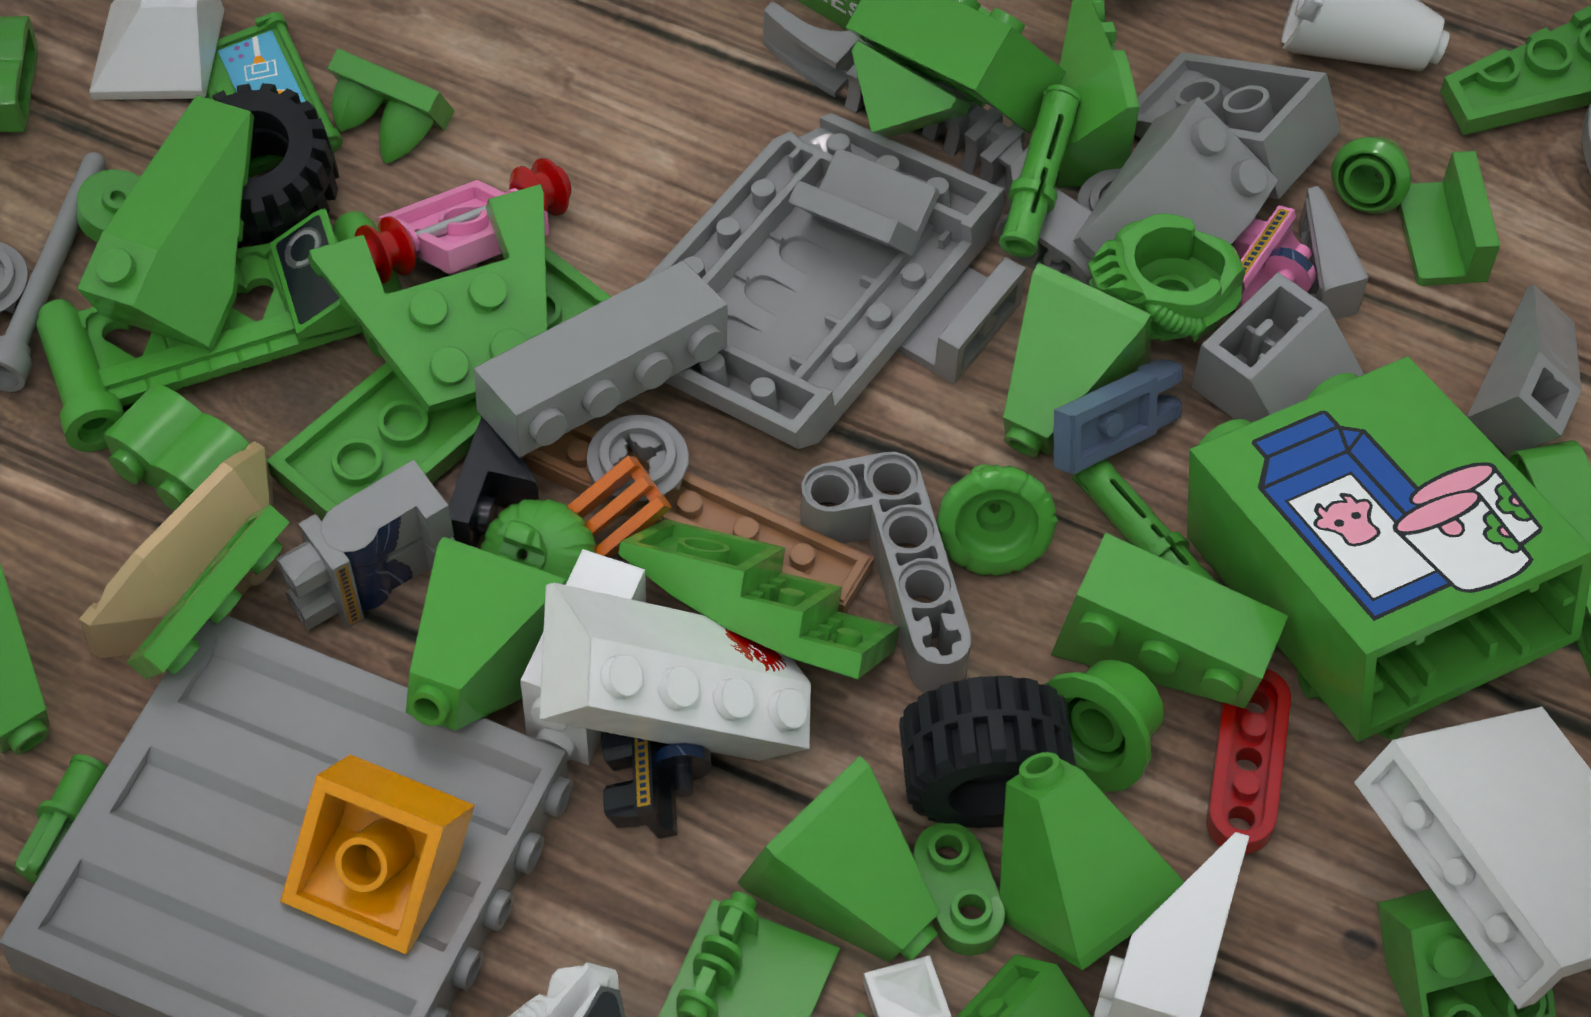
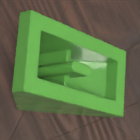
M857 41L852 49L872 133L888 138L966 115L972 106V103L875 47Z

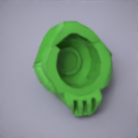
M1154 214L1143 220L1127 224L1115 235V240L1105 241L1088 263V269L1092 276V279L1089 281L1091 287L1151 314V340L1160 339L1161 341L1191 336L1195 342L1220 327L1237 308L1242 298V282L1245 276V269L1236 249L1221 238L1195 230L1192 220L1175 214Z

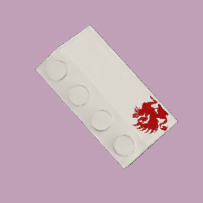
M554 582L546 585L540 720L666 744H697L705 747L710 752L757 761L810 749L811 683L792 658L738 635L704 615Z

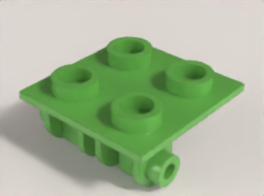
M733 892L730 899H725L721 902L712 899L658 1017H811L839 954L840 947L759 917L755 912L757 901L743 892Z

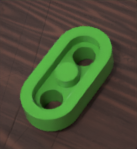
M938 823L928 827L919 835L915 843L913 857L940 912L932 920L935 930L939 933L938 937L947 948L958 954L972 956L985 953L993 948L1001 937L1005 920V908L999 898V891L981 845L976 836L962 825ZM942 847H951L958 851L959 856L954 859H944L936 851ZM965 906H974L983 915L977 919H967L961 915L959 910Z

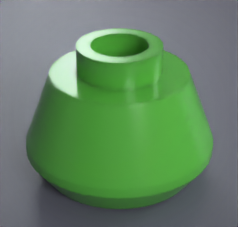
M1379 136L1363 137L1348 142L1338 151L1331 166V179L1335 191L1348 206L1367 214H1382L1395 209L1405 199L1411 185V172L1406 153L1395 141Z

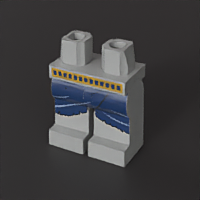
M413 459L333 507L326 513L322 522L316 514L300 522L299 528L304 543L276 558V562L284 581L290 588L285 591L288 603L307 630L312 629L336 614L348 629L364 620L362 611L378 608L386 602L393 589L428 569L432 572L439 541L442 537L455 540L453 538L454 533L449 506Z

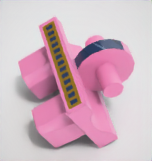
M1278 205L1268 221L1254 219L1233 242L1238 255L1242 257L1241 262L1245 269V276L1242 282V298L1235 312L1277 272L1284 275L1306 292L1316 281L1317 272L1309 260L1312 252L1309 247L1301 244L1296 239L1292 231V223L1296 218L1295 209Z

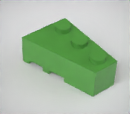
M861 0L846 25V28L868 45L877 48L936 83L940 81L967 94L966 99L981 108H984L985 104L995 108L1011 120L1016 127L1031 134L1035 127L1043 101L1044 90L1049 85H1059L1066 73L1065 70L1021 35L1025 27L1021 21L998 8H993L988 16L978 11L981 4L976 0Z
M1105 532L1073 601L1051 655L1093 666L1102 660L1114 659L1122 661L1143 672L1154 684L1246 708L1264 676L1289 615Z

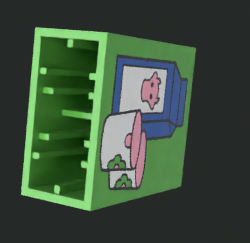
M1409 356L1360 377L1353 373H1341L1332 376L1319 384L1306 400L1254 422L1246 419H1233L1224 422L1211 430L1200 441L1198 446L1189 449L1187 538L1231 590L1289 615L1277 646L1357 742L1581 639L1591 580V545Z

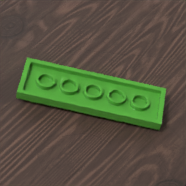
M545 246L547 330L611 298V296ZM386 362L268 458L270 475L322 520L333 507L413 459L433 484L468 454L481 419V415L477 411L476 399L426 413Z

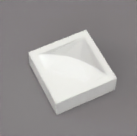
M930 955L864 973L863 985L874 1017H952Z

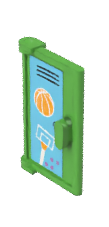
M273 12L255 19V26L218 39L206 93L208 99L214 100L212 95L222 90L225 91L226 95L236 93L237 85L250 84L252 90H260L262 83L274 84L278 94H281L288 88L298 93L301 103L308 100L315 108L318 118H321L332 151L334 152L342 146L343 139L338 129L333 127L287 31L288 24L283 14ZM263 155L250 159L248 178L277 167L284 157Z

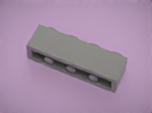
M682 260L473 368L477 411L520 458L541 446H547L556 442L563 434L595 417L607 415L621 403L646 390L661 386L668 378L698 362L710 360L719 351L727 348L728 304Z

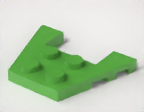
M541 184L490 198L487 201L485 208L505 260L389 294L384 292L364 235L309 250L308 260L311 268L320 279L323 277L340 298L342 307L353 321L357 320L378 346L380 355L426 413L476 399L473 368L547 331L544 192Z

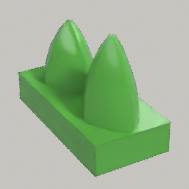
M337 48L327 68L338 80L332 96V113L339 131L343 132L362 124L376 112L381 104L386 106L379 131V148L382 161L385 164L395 161L410 152L422 141L431 126L445 131L455 112L439 91Z

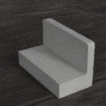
M838 149L831 160L820 188L798 180L788 202L815 217L912 257L940 192L936 187L846 150Z
M1006 256L989 277L967 267L897 351L955 384L1020 306L1026 268Z

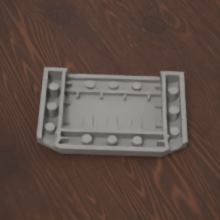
M833 113L820 117V128L800 137L789 131L774 138L647 277L649 278L684 260L728 304L727 348L719 351L710 360L698 362L668 378L665 383L797 449L818 444L990 241L1005 206L1003 188L890 138L872 133L871 130ZM843 149L936 187L940 194L911 257L815 217L789 203L788 201L797 181L800 180L820 188L836 150Z

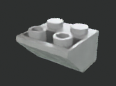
M1277 272L1201 345L1191 388L1232 418L1246 419L1254 422L1306 400L1319 384L1332 376L1341 373H1353L1360 377L1364 373L1329 308L1284 275Z

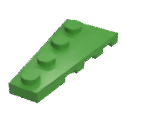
M1591 5L1574 13L1570 22L1552 31L1545 27L1529 35L1525 44L1511 51L1504 48L1444 77L1440 93L1463 135L1590 105Z

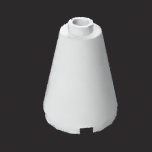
M1292 0L1284 24L1281 42L1285 43L1282 47L1283 49L1295 54L1423 71L1429 62L1436 65L1440 61L1446 50L1450 33L1443 30L1444 18L1419 0Z

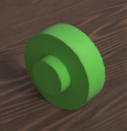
M112 169L97 172L82 183L77 195L76 220L85 235L98 243L102 232L140 176L125 170Z

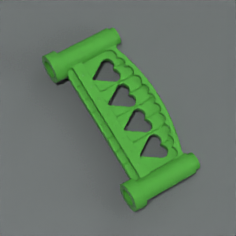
M353 211L343 214L335 221L333 233L336 242L354 238L357 228L362 225H369L376 231L378 229L374 221L367 218L364 213ZM270 243L239 248L236 255L235 272L239 276L237 293L248 294L253 288L261 285L274 289L263 319L254 321L231 308L213 351L152 332L143 355L135 358L104 339L110 331L114 329L129 330L132 325L104 317L94 306L80 311L70 301L63 299L53 300L44 304L38 312L36 328L63 405L59 414V421L65 439L70 447L84 452L108 448L104 434L125 413L123 406L135 403L154 383L164 385L174 391L210 380L213 377H220L243 368L246 369L271 361L272 359L282 358L302 350H308L360 333L364 334L371 352L377 357H383L378 352L376 343L360 323L356 326L298 340L271 252ZM392 269L390 281L382 285L386 294L403 290L396 272Z

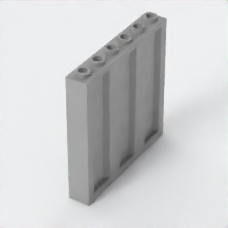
M226 615L216 625L208 619L193 637L200 644V647L176 674L172 675L169 671L166 672L1 937L0 946L11 970L118 1017H452V1012L448 1009L459 988L465 991L469 990L478 976L484 953L480 949L490 930L499 932L509 917L514 902V893L511 890L520 873L530 874L539 860L544 845V836L541 833L550 816L559 818L569 803L574 781L568 778L566 751L485 718L472 722L456 731L441 725H424L412 715L405 713L408 688L230 616ZM350 754L475 805L456 869L413 948L406 955L280 902L316 775Z

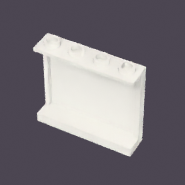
M1537 707L1392 740L1354 783L1517 1008L1520 1009L1535 1004L1561 978L1591 969V769L1545 709Z

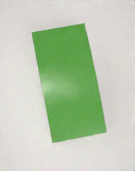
M668 519L620 541L618 554L633 566L645 569V575L671 596L726 629L789 658L859 679L895 651L899 626L838 612L842 591L841 586L782 573L786 547Z

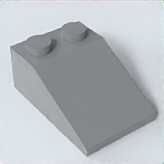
M1181 52L1137 97L1140 107L1134 135L1142 139L1154 119L1199 97L1278 179L1268 198L1279 200L1341 132L1327 73Z
M1197 97L1154 119L1073 239V242L1092 260L1105 241L1115 240V235L1127 224L1143 220L1154 214L1167 213L1188 218L1193 221L1195 230L1216 236L1232 244L1254 220L1278 182V179L1214 112Z

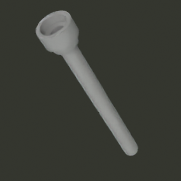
M90 152L83 157L6 333L0 336V390L15 392L21 390L32 369L33 361L30 357L31 350L28 344L36 328L38 312L47 303L79 229L76 220V203L79 188L88 177L97 172L104 171L106 167L104 157L97 152Z

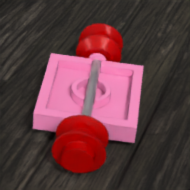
M540 158L533 163L531 170L525 166H519L512 170L509 179V190L506 193L479 180H475L379 216L377 231L369 225H362L357 228L354 237L364 235L382 285L390 281L392 269L402 276L412 273L416 257L441 269L445 273L458 274L475 269L479 262L502 254L485 208L488 199L541 184L544 192L545 236L550 235L547 212L559 216L567 211L572 192L571 183L568 175L561 167L556 166L555 163L547 158Z

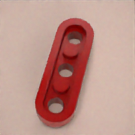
M1266 669L1260 684L1249 703L1260 705L1264 712H1250L1246 708L1221 703L1206 826L1210 837L1219 847L1235 832L1249 836L1244 854L1257 852L1269 842L1278 816L1291 692L1285 680L1270 669ZM1237 761H1251L1256 765L1257 770H1243L1238 766ZM1233 818L1243 819L1250 825V828L1247 830L1234 828L1229 820Z

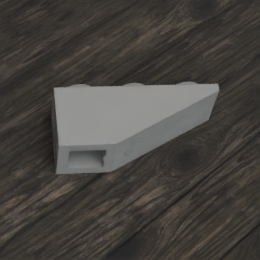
M1535 284L1527 287L1467 415L1469 420L1508 457L1512 451L1533 448L1561 437L1581 393L1575 323Z

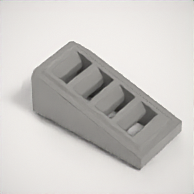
M1319 186L1308 188L1299 221L1301 244L1309 247L1312 252L1309 260L1317 272L1316 281L1309 289V292L1329 308L1335 320L1355 315L1360 309L1369 277L1323 189H1320Z

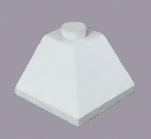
M114 0L110 5L89 91L92 100L195 98L196 95L206 98L225 10L222 1Z

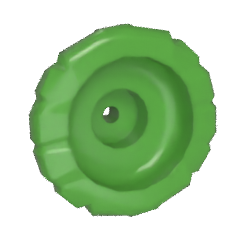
M979 465L975 466L971 472L949 487L942 497L936 523L949 559L960 567H966L968 571L982 576L989 574L1000 576L1010 574L1012 570L1022 571L1036 559L1042 557L1052 543V537L1058 520L1055 515L1056 507L1051 494L1046 491L1044 484L1031 474H1026L1025 471L1013 466Z
M552 499L522 500L519 504H511L502 510L499 516L490 523L484 535L485 540L481 544V550L565 578V585L582 549L596 553V543L592 531L586 527V520L566 504ZM525 551H527L528 555L527 558L524 560L523 554Z

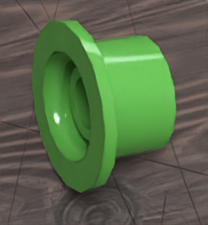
M1110 659L1098 661L1084 673L1057 674L1045 683L1055 688L1057 695H1063L1067 702L1075 766L1080 768L1102 792L1124 791L1137 782L1144 775L1151 760L1150 739L1159 730L1164 719L1163 702L1156 687L1147 676L1129 663Z

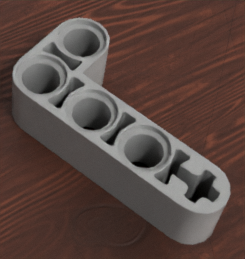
M883 452L824 463L813 467L805 474L801 483L800 524L841 543L869 539L893 623L899 626L898 640L909 677L914 686L925 693L938 689L941 685L950 682L965 680L971 649V633L921 471L916 462L902 453ZM883 491H895V492H898V493H900V494H898V495H888V494H885V493H882V492H883ZM823 502H832L838 504V506L826 507L820 504ZM910 543L917 547L903 548L897 546V544ZM925 596L934 601L931 603H920L912 598ZM938 637L937 648L930 647L931 639Z

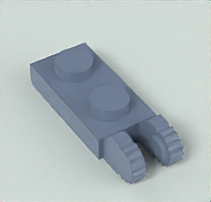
M1170 359L1150 361L1149 364L1145 363L1137 367L1136 372L1054 409V468L1069 474H1076L1156 435L1157 429L1172 423L1173 420H1178V417H1181L1182 401H1180V398L1170 396L1169 394H1158L1174 387V384L1178 385V382H1182L1183 366H1181V363L1171 361Z

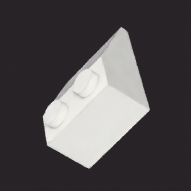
M1235 832L1132 934L1125 959L1111 955L1094 1017H1200L1249 836Z

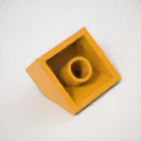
M350 754L316 775L280 902L406 955L413 948L456 869L475 805Z

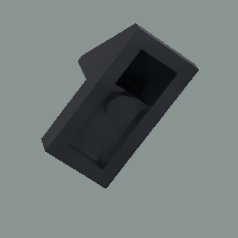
M482 416L448 505L454 533L453 538L455 541L475 548L481 534L485 535L490 523L496 519L498 507L507 508L511 504H519L522 500H539L537 482L523 459L514 453Z

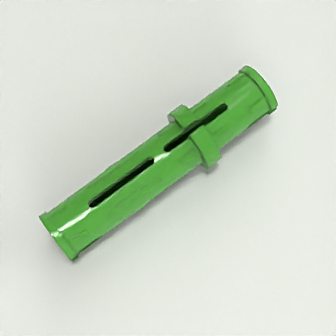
M1049 85L1044 90L1043 101L1029 142L1020 177L1012 182L1008 193L1009 201L1012 204L1003 234L1000 236L998 243L1003 251L1016 257H1032L1037 252L1046 213L1053 211L1058 198L1054 186L1067 148L1075 115L1081 104L1079 93L1064 85Z
M1108 458L1074 474L1075 476L1072 477V480L1075 484L1080 486L1132 545L1220 584L1189 552L1190 543L1180 532H1172L1157 517L1147 503L1108 461Z

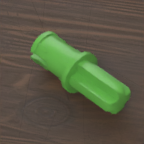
M82 754L73 755L69 762V767L51 799L41 802L37 808L36 814L39 820L15 861V870L24 876L27 881L33 884L36 883L105 772L107 766L99 760Z

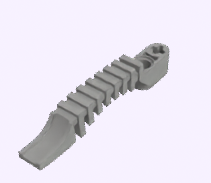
M772 1L764 9L763 45L797 74L834 98L849 83L844 107L856 114L863 107L864 100L852 49L857 41L865 42L851 31H830L807 24ZM937 81V84L955 93L961 98L967 100V95H964L962 92L949 85ZM972 103L966 115L924 127L921 135L933 142L947 129L942 150L954 157L965 146V153L960 168L972 175L981 166L979 178L1004 189L1008 212L996 225L997 235L1000 239L1012 204L1008 198L1010 186L1015 179L1020 177L1029 146L1023 151L1025 131L1014 124L1008 128L1002 123V113L993 107L986 111ZM1054 187L1058 198L1053 211L1046 213L1037 252L1032 257L1016 258L1032 269H1035L1039 262L1090 286L1089 281L1092 279V276L1088 269V263L1091 259L1073 242V239L1092 211Z

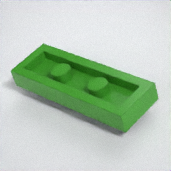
M271 505L251 514L126 663L146 680L164 673L165 670L174 675L182 669L200 647V644L193 637L208 619L216 625L233 609L242 596L235 587L249 570L258 575L274 560L283 548V545L276 538L290 522Z

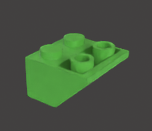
M1432 889L1377 903L1386 967L1407 1017H1556L1553 987L1535 1004L1520 1009L1517 1008Z

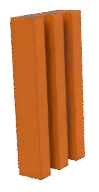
M626 456L568 505L570 509L584 518L631 478L634 479L635 482L586 522V527L592 531L594 537L642 496L645 495L650 501L599 543L595 548L597 554L612 558L619 552L620 541L648 528L672 508L636 457Z

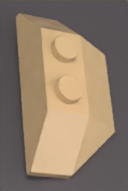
M254 441L245 450L239 451L223 461L133 552L106 585L100 601L97 604L93 603L79 618L91 653L100 659L132 655L249 516L268 505L274 508L272 479L265 447ZM279 554L258 575L249 570L235 589L243 595L252 585L257 586L265 581L272 572Z

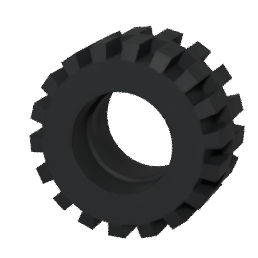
M262 83L260 90H252L250 84L237 85L236 93L226 95L225 91L222 90L212 95L215 101L251 111L253 114L254 123L250 159L263 155L284 157L280 164L270 172L262 176L248 178L247 185L243 187L240 218L244 222L242 242H238L237 247L241 248L246 241H250L252 246L274 241L320 209L326 208L328 214L330 208L327 200H336L338 192L335 180L339 178L338 166L321 118H318L315 108L309 101L301 103L298 93L288 88L281 94H278L274 84Z
M997 675L973 677L950 682L917 697L918 701L910 703L904 709V716L899 721L908 804L912 805L913 811L918 815L927 816L928 820L936 823H956L969 828L1004 826L1006 783L1020 774L1019 768L1026 759L1038 753L1052 752L1057 754L1060 759L1075 766L1067 702L1063 695H1057L1055 688L1046 684H1038L1037 680Z

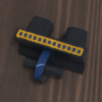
M601 731V748L608 766L613 771L633 768V780L606 785L605 789H603L604 813L616 828L647 825L658 839L678 835L676 796H691L694 793L693 781L709 774L712 769L710 751L697 744H666Z

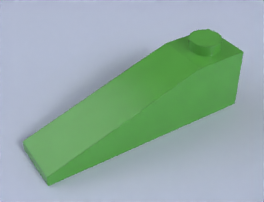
M1072 0L1060 67L1066 73L1059 85H1064L1077 91L1081 96V104L1077 109L1067 148L1055 183L1056 188L1082 186L1090 177L1098 172L1109 169H1121L1131 155L1140 106L1126 53L1124 50H1115V26L1112 21L1105 22L1104 0Z
M195 96L102 232L77 287L78 291L102 316L213 351L237 297L239 276L235 272L237 245L238 242H242L244 222L240 218L243 187L248 183L254 123V116L251 111L202 96Z

